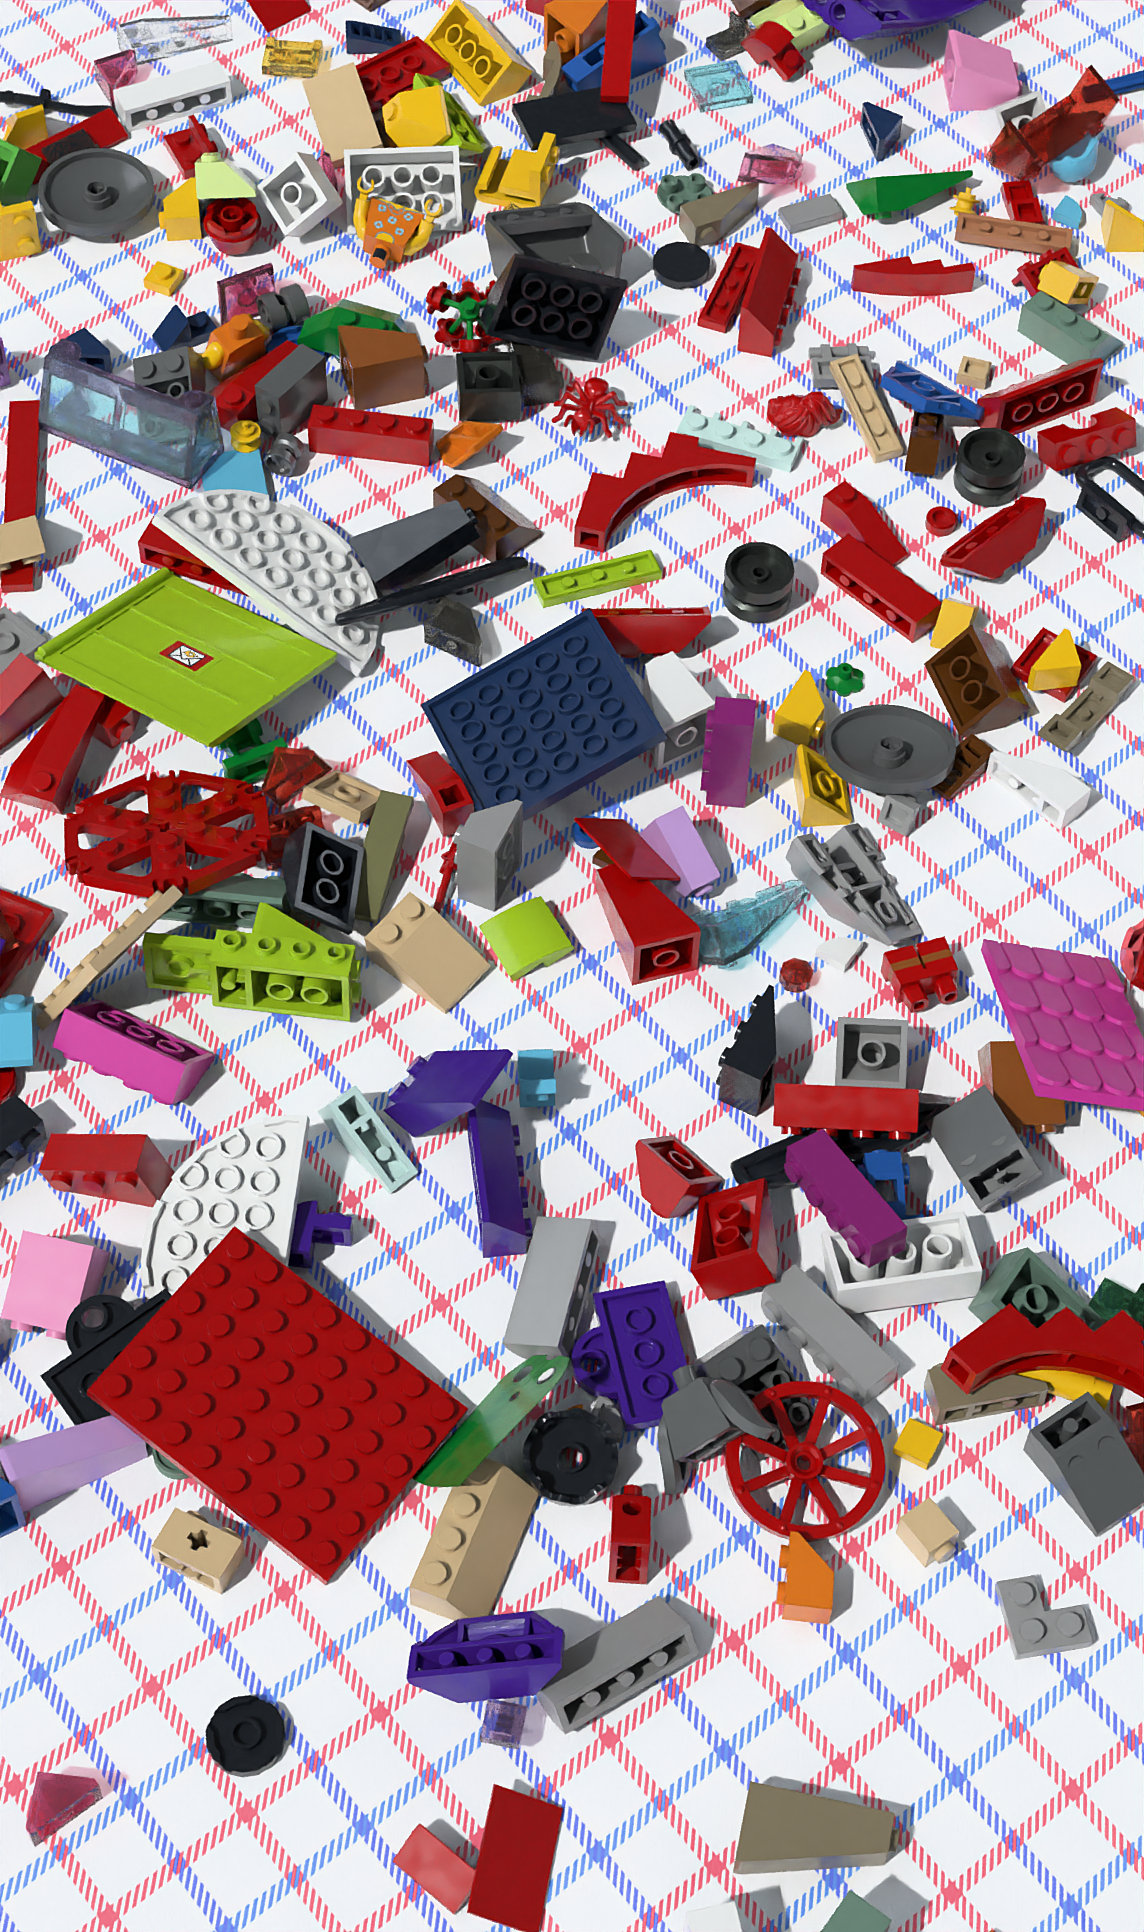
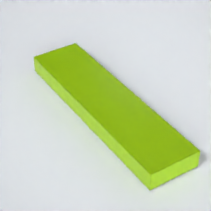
M650 549L533 578V587L542 607L547 608L659 580L662 578V571Z

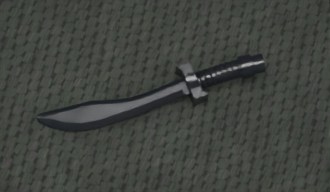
M42 88L39 96L16 93L11 90L0 91V103H5L6 105L19 104L35 107L42 104L44 113L49 108L85 116H93L110 108L119 118L115 106L76 105L51 100V90Z

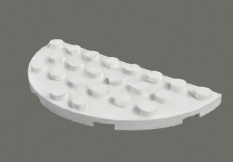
M236 489L209 490L200 492V495L186 500L180 498L165 506L154 516L152 524L300 635L338 653L335 661L358 677L375 649L377 633L380 627V616L343 626L336 624L335 617L346 610L377 599L378 596L368 571L365 567L361 568L351 554L353 549L325 522L292 503L288 507L269 500V495Z
M308 1115L272 1116L263 1118L262 1122L240 1129L235 1127L198 1149L171 1177L172 1182L163 1193L160 1201L157 1200L152 1209L143 1238L141 1281L146 1301L165 1288L173 1295L234 1226L288 1267L310 1124Z

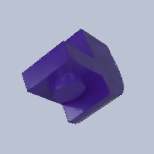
M316 1200L298 1203L288 1266L311 1269L316 1243L352 1247L354 1235L352 1217L337 1212L319 1214L318 1201Z

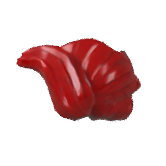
M820 391L810 392L806 396L795 394L785 395V397L777 396V398L769 399L767 407L768 420L786 437L794 435L811 437L819 431L821 424L827 427L835 424L840 420L841 413H843L842 409H834L830 400Z

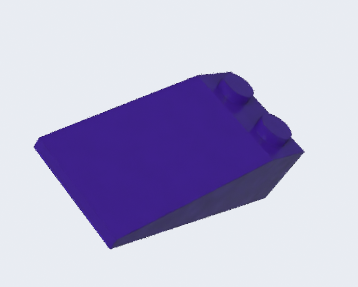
M509 1049L434 1051L425 1057L419 1055L408 1066L406 1071L409 1073V1076L406 1080L398 1082L389 1092L387 1097L390 1099V1102L383 1111L412 1137L416 1138L476 1108L514 1053Z

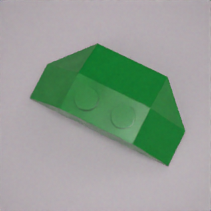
M341 299L305 320L297 344L300 345L302 343L309 348L340 356L338 326L345 325L410 332L400 314Z

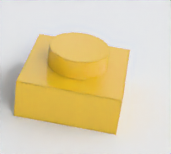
M157 261L143 279L144 288L170 297L183 281L184 273L180 268Z

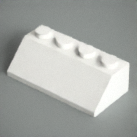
M965 1212L902 1220L908 1227L905 1250L870 1268L865 1265L860 1257L856 1258L850 1252L847 1242L839 1232H834L833 1230L822 1231L821 1238L826 1282L830 1298L845 1313L855 1314L976 1297L980 1289L983 1270Z

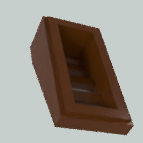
M970 734L956 747L953 769L962 776L960 777L951 771L946 778L953 783L952 786L943 780L931 789L949 802L987 771L989 757L994 750L977 736ZM962 760L968 763L971 767L969 768L966 764L962 762Z

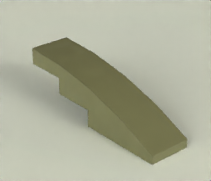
M381 790L363 844L364 853L354 919L378 923L396 873V862L405 840V828L414 806V797Z

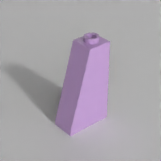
M113 1415L1 1447L0 1465L5 1481L15 1488L24 1513L148 1458L146 1442Z

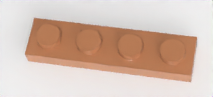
M959 212L954 241L1042 254L1052 248L1056 252L1066 246L1070 252L1073 229Z

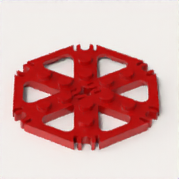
M169 770V775L164 778H159L156 772H152L150 774L151 780H147L145 773L81 800L80 804L75 805L76 814L67 813V819L64 818L65 865L69 875L77 874L78 882L84 883V886L150 898L157 890L164 894L173 885L183 896L185 888L188 887L189 895L256 866L257 862L262 860L261 852L268 853L270 851L269 847H272L266 795L263 796L261 790L254 793L253 785L248 784L247 781L179 770L178 777L175 776L174 770ZM186 786H200L203 789L219 791L212 797L187 805L183 809L181 792ZM143 791L148 799V813L141 810L133 811L116 808L113 805L106 804L122 800L131 793ZM247 814H254L255 826L250 830L243 831L236 830L233 827H220ZM87 833L114 839L101 842L94 848L82 849L79 847L78 834ZM186 852L221 858L222 860L194 870L187 867ZM151 857L152 871L147 875L135 876L117 872Z

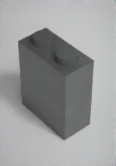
M302 343L255 384L258 425L266 435L277 438L281 433L291 434L310 417L313 404L323 405L328 401L325 356Z

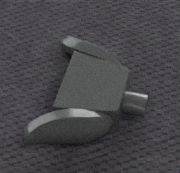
M693 1365L680 1367L672 1373L678 1391L664 1399L661 1405L663 1415L658 1426L657 1438L664 1492L666 1495L679 1494L683 1491L691 1474L692 1463H698L746 1432L755 1437L768 1439L776 1430L764 1418L751 1398L741 1388L725 1379L698 1378Z

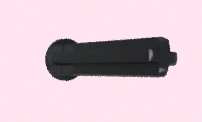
M618 134L598 138L632 170H638L644 164L642 156Z

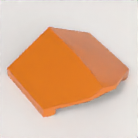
M462 421L435 443L444 465L453 468L465 463L484 450L504 429L501 424Z

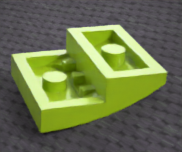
M541 896L517 904L479 925L483 935L513 981H516L541 963L546 967L550 966L575 949Z

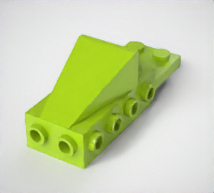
M259 902L252 933L217 929L214 940L201 937L169 935L166 933L145 932L142 945L148 988L212 995V1004L218 1007L350 1022L354 1003H360L362 983L356 982L360 979L361 960L356 959L355 945L333 943L267 903Z

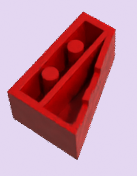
M51 1133L39 1167L40 1173L50 1186L57 1191L152 1208L157 1200L160 1201L163 1193L172 1182L171 1177L175 1173L147 1134Z

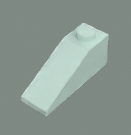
M356 1085L347 1089L317 1111L336 1139L389 1194L418 1173V1170Z

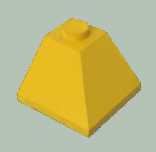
M436 85L400 92L382 107L386 133L399 148L440 146L451 136L443 86Z

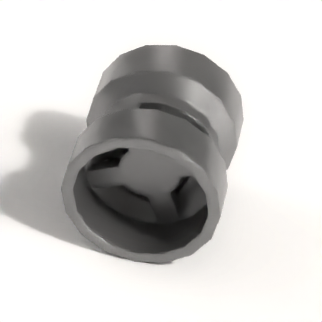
M289 433L279 434L273 444V448L270 449L265 458L267 468L274 474L282 477L291 475L296 467V461L301 458L305 451L302 441Z

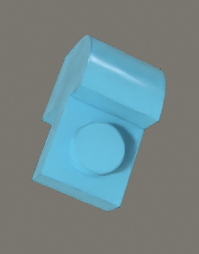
M553 1049L517 1050L520 1108L555 1106L556 1079L554 1078Z

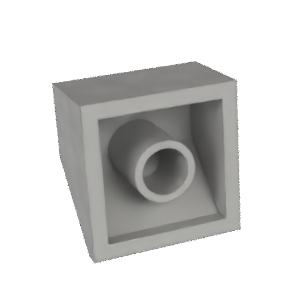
M838 1017L835 1086L906 1089L909 1020Z

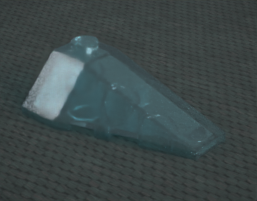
M791 879L755 892V898L734 899L726 902L727 909L712 913L706 909L689 916L699 925L701 930L698 959L702 964L717 965L718 969H726L737 965V960L750 954L810 891L802 881Z

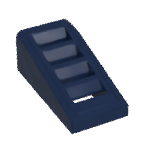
M345 20L347 54L382 53L401 44V30Z

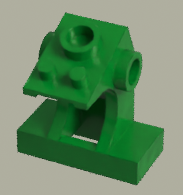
M256 717L217 745L218 750H225L229 757L222 760L224 778L247 781L250 784L291 768L288 745L283 737L264 744L259 737L263 735V730ZM252 746L253 748L245 752L239 753V750L245 749L247 747Z

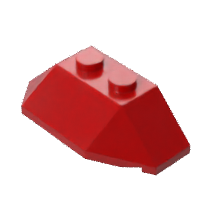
M1022 496L1012 506L1003 508L985 519L942 553L940 558L941 565L970 576L986 578L988 580L1001 577L1006 569L1014 563L1023 560L1025 555L1035 548L1046 508L1045 499Z
M709 607L590 608L617 654L624 658L639 657V654L650 653L657 657L671 651L679 653L711 622ZM581 608V612L587 610L588 608Z

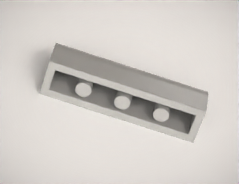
M537 1216L502 1343L515 1355L524 1359L534 1355H547V1360L554 1359L559 1355L571 1358L602 1240L592 1219Z
M658 1595L565 1650L562 1669L536 1694V1697L551 1720L566 1735L698 1656L699 1652L691 1628Z

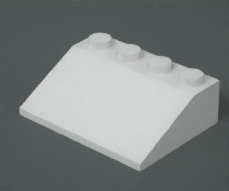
M459 146L344 149L348 235H357L353 223L356 198L360 196V192L357 189V181L360 177H362L360 187L363 190L370 189L371 180L373 179L374 190L368 195V200L371 201L372 196L425 213V219L427 216L424 208L427 200L432 199L431 213L437 212L440 204L443 205L444 209L442 216L434 219L433 223H435L432 232L463 231Z

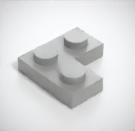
M1034 1575L996 1582L995 1590L1015 1660L1091 1647L1093 1639L1083 1605L1045 1611Z

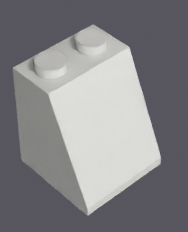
M673 651L653 658L645 664L643 697L668 738L651 748L653 764L658 771L704 748L707 710H714L715 702Z

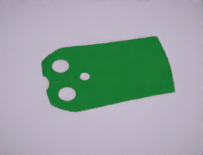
M534 1355L511 1370L497 1383L412 1480L430 1487H459L521 1420L554 1388L567 1369L570 1358L559 1355L554 1359L547 1360V1355ZM532 1366V1370L525 1378L518 1382H513L515 1376L522 1369ZM551 1368H556L555 1374L549 1380L542 1384H537L542 1374ZM520 1392L515 1400L509 1401L515 1393Z

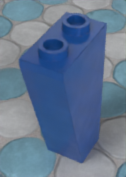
M641 10L636 13L631 80L667 63L664 53L666 46L659 35L661 28L655 18H649ZM605 36L561 67L566 84L573 92L601 87Z

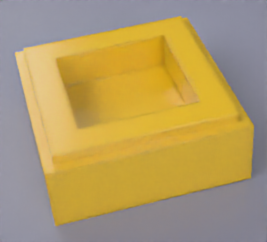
M909 1417L893 1447L892 1453L927 1470L942 1441L943 1433Z

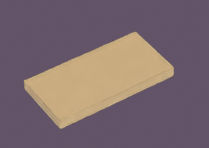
M354 62L302 81L331 169L344 165V149L384 148Z

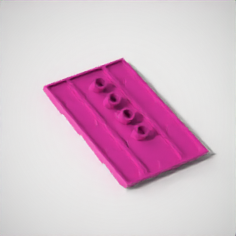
M983 939L981 953L1035 1096L1144 1111V1038L1136 1025L1137 1017L1123 993L1124 986L1109 958L1092 957L1091 955L1065 951L1061 953L1059 950L1033 946L1030 948L1026 945L1007 942L998 943V941Z

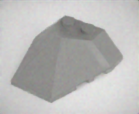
M859 823L843 826L825 843L820 844L813 833L797 836L792 840L785 856L791 865V871L798 880L804 883L828 916L886 946L913 939L922 934L905 900H897L891 888L895 881L891 874L884 875L878 863L882 856Z

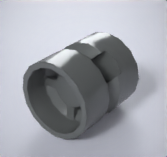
M298 283L280 288L279 294L271 291L257 296L256 303L262 323L268 327L270 333L287 327L288 322L295 325L304 322L310 317L307 298Z

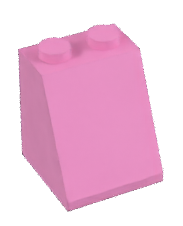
M956 30L948 31L942 77L950 111L986 110L1022 95V81L1017 79L1018 63L1013 62L1011 50Z
M23 1230L0 1318L12 1320L10 1328L32 1333L33 1326L47 1329L45 1336L66 1341L65 1330L70 1314L82 1301L96 1296L111 1252ZM88 1310L83 1316L84 1324L86 1323L90 1310Z

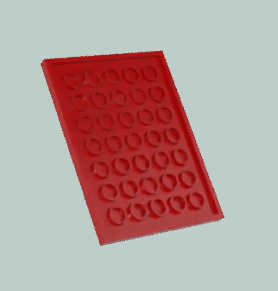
M235 1226L87 1390V1395L324 1585L330 1581L468 1411V1408Z

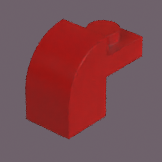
M765 21L758 25L740 42L757 65L767 60L783 81L789 80L807 62L791 42L794 36L785 27L774 21Z

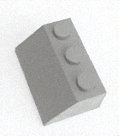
M514 800L471 813L465 825L460 824L458 826L453 841L454 844H457V851L454 857V864H457V872L454 883L458 884V899L493 912L497 909L522 863V801Z

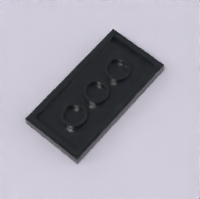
M601 87L512 104L511 111L531 151L538 150L545 132L556 134V146L632 132L636 131L637 122L627 103L601 102Z

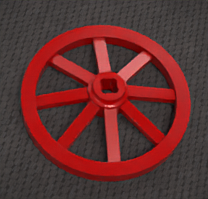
M793 1381L778 1384L752 1398L751 1400L759 1411L770 1406L789 1451L748 1433H744L725 1445L724 1466L727 1482L734 1499L743 1512L762 1529L789 1540L790 1531L798 1532L807 1542L823 1541L839 1536L858 1524L874 1505L882 1488L885 1474L883 1443L876 1425L864 1408L844 1392L829 1385L811 1381ZM795 1397L818 1399L805 1440L799 1443L781 1400ZM829 1404L844 1412L855 1423L858 1430L818 1449L815 1445ZM865 1440L870 1459L869 1477L823 1464L825 1460ZM740 1444L783 1463V1466L744 1482L739 1463ZM797 1458L805 1462L808 1461V1469H800L796 1464ZM817 1476L864 1489V1494L851 1511L840 1517ZM789 1478L791 1480L780 1518L778 1519L764 1510L750 1493ZM802 1484L807 1485L828 1523L814 1526L791 1524Z

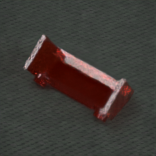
M1090 65L1068 96L1023 127L1017 129L1011 120L1008 121L985 155V159L995 169L1021 181L1026 178L1028 181H1031L1042 172V167L1088 135L1092 137L1098 135L1106 127L1104 122L1120 99L1093 65Z

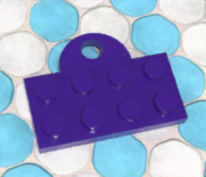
M665 1280L593 1293V1304L599 1327L587 1331L576 1342L572 1352L573 1376L578 1385L588 1394L597 1398L598 1395L609 1399L618 1400L625 1432L659 1426L663 1415L661 1406L663 1400L678 1391L672 1373L676 1369L687 1365ZM586 1359H595L601 1364V1368L596 1372H587L582 1369L580 1364Z

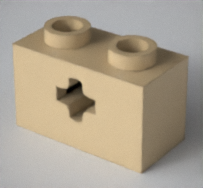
M176 1507L151 1545L155 1562L221 1595L245 1557L243 1540L234 1530L228 1527H221L219 1529L209 1524L201 1514L193 1510H188L186 1513Z

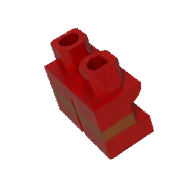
M945 936L917 943L915 949L913 945L884 952L880 972L885 982L889 981L891 983L897 1004L904 1002L909 1011L914 1013L928 1007L929 999L927 995L936 993L942 1004H948L957 1000L959 992L956 982L958 967Z

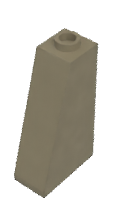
M750 1781L732 1873L743 1875L882 1866L885 1864L888 1852L896 1853L900 1828L893 1827L895 1815L893 1812Z

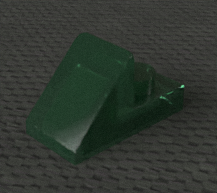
M1105 1277L1088 1305L1105 1322L1121 1310H1124L1132 1319L1138 1321L1144 1329V1283H1141L1136 1293H1133Z

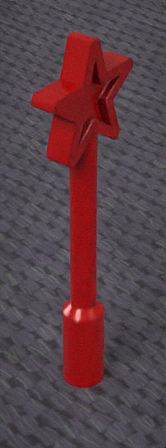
M452 842L449 851L441 855L444 861L439 873L443 874L433 906L439 914L453 870H457V864H454L457 844H454V842Z

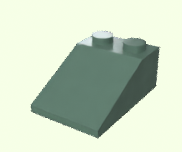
M1028 1247L1004 1254L968 1307L982 1323L1008 1304H1011L1016 1310L1024 1314L1036 1328H1039L1066 1306L1076 1316L1082 1318L1093 1332L1101 1327L1104 1322L1082 1298Z

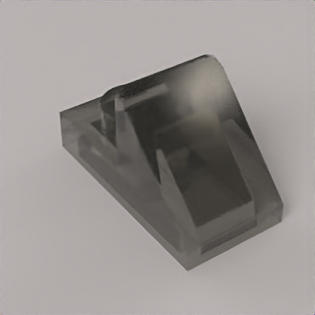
M730 11L729 28L706 37V47L722 62L746 51L740 42L755 27L741 16Z

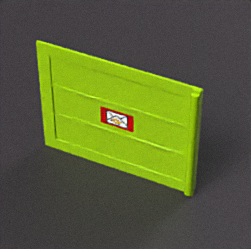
M166 567L159 569L46 642L34 652L36 660L211 748L223 742L335 662V658L338 657V653L175 576L173 571Z

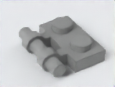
M847 343L846 346L830 347V344H820V347H809L808 358L811 359L810 368L813 388L838 387L829 369L830 361L857 353L873 384L874 376L868 346H857L856 343Z

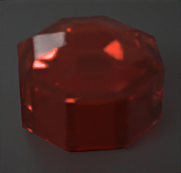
M792 958L783 962L779 974V982L786 991L800 993L809 989L814 970L808 961Z

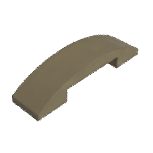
M550 41L543 57V80L545 83L540 96L528 94L526 101L555 96L560 93L561 56L555 41Z
M1107 661L1091 677L1087 689L1061 715L1056 713L1038 731V736L1064 752L1074 748L1087 738L1108 716L1128 690L1135 677Z

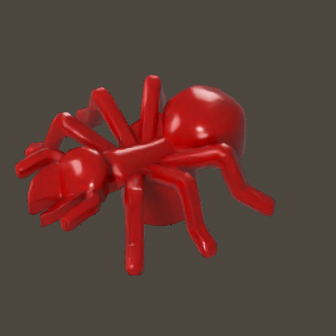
M597 377L585 381L584 391L579 382H574L572 387L568 386L566 388L568 392L564 393L562 399L555 401L553 404L555 407H562L559 414L552 418V423L562 420L567 410L575 411L574 415L571 414L566 417L563 424L564 427H567L570 420H572L571 431L573 436L580 430L579 437H581L589 426V434H592L595 425L601 422L603 431L608 438L612 437V433L603 411L610 410L613 419L620 424H624L625 420L618 415L615 405L628 406L627 401L619 400L615 391L609 393V383L606 380ZM577 392L580 397L577 398L573 394ZM570 399L576 405L568 404L566 401ZM610 399H613L615 405H614V404H611V403H610V404H604V403H606V402L609 401Z

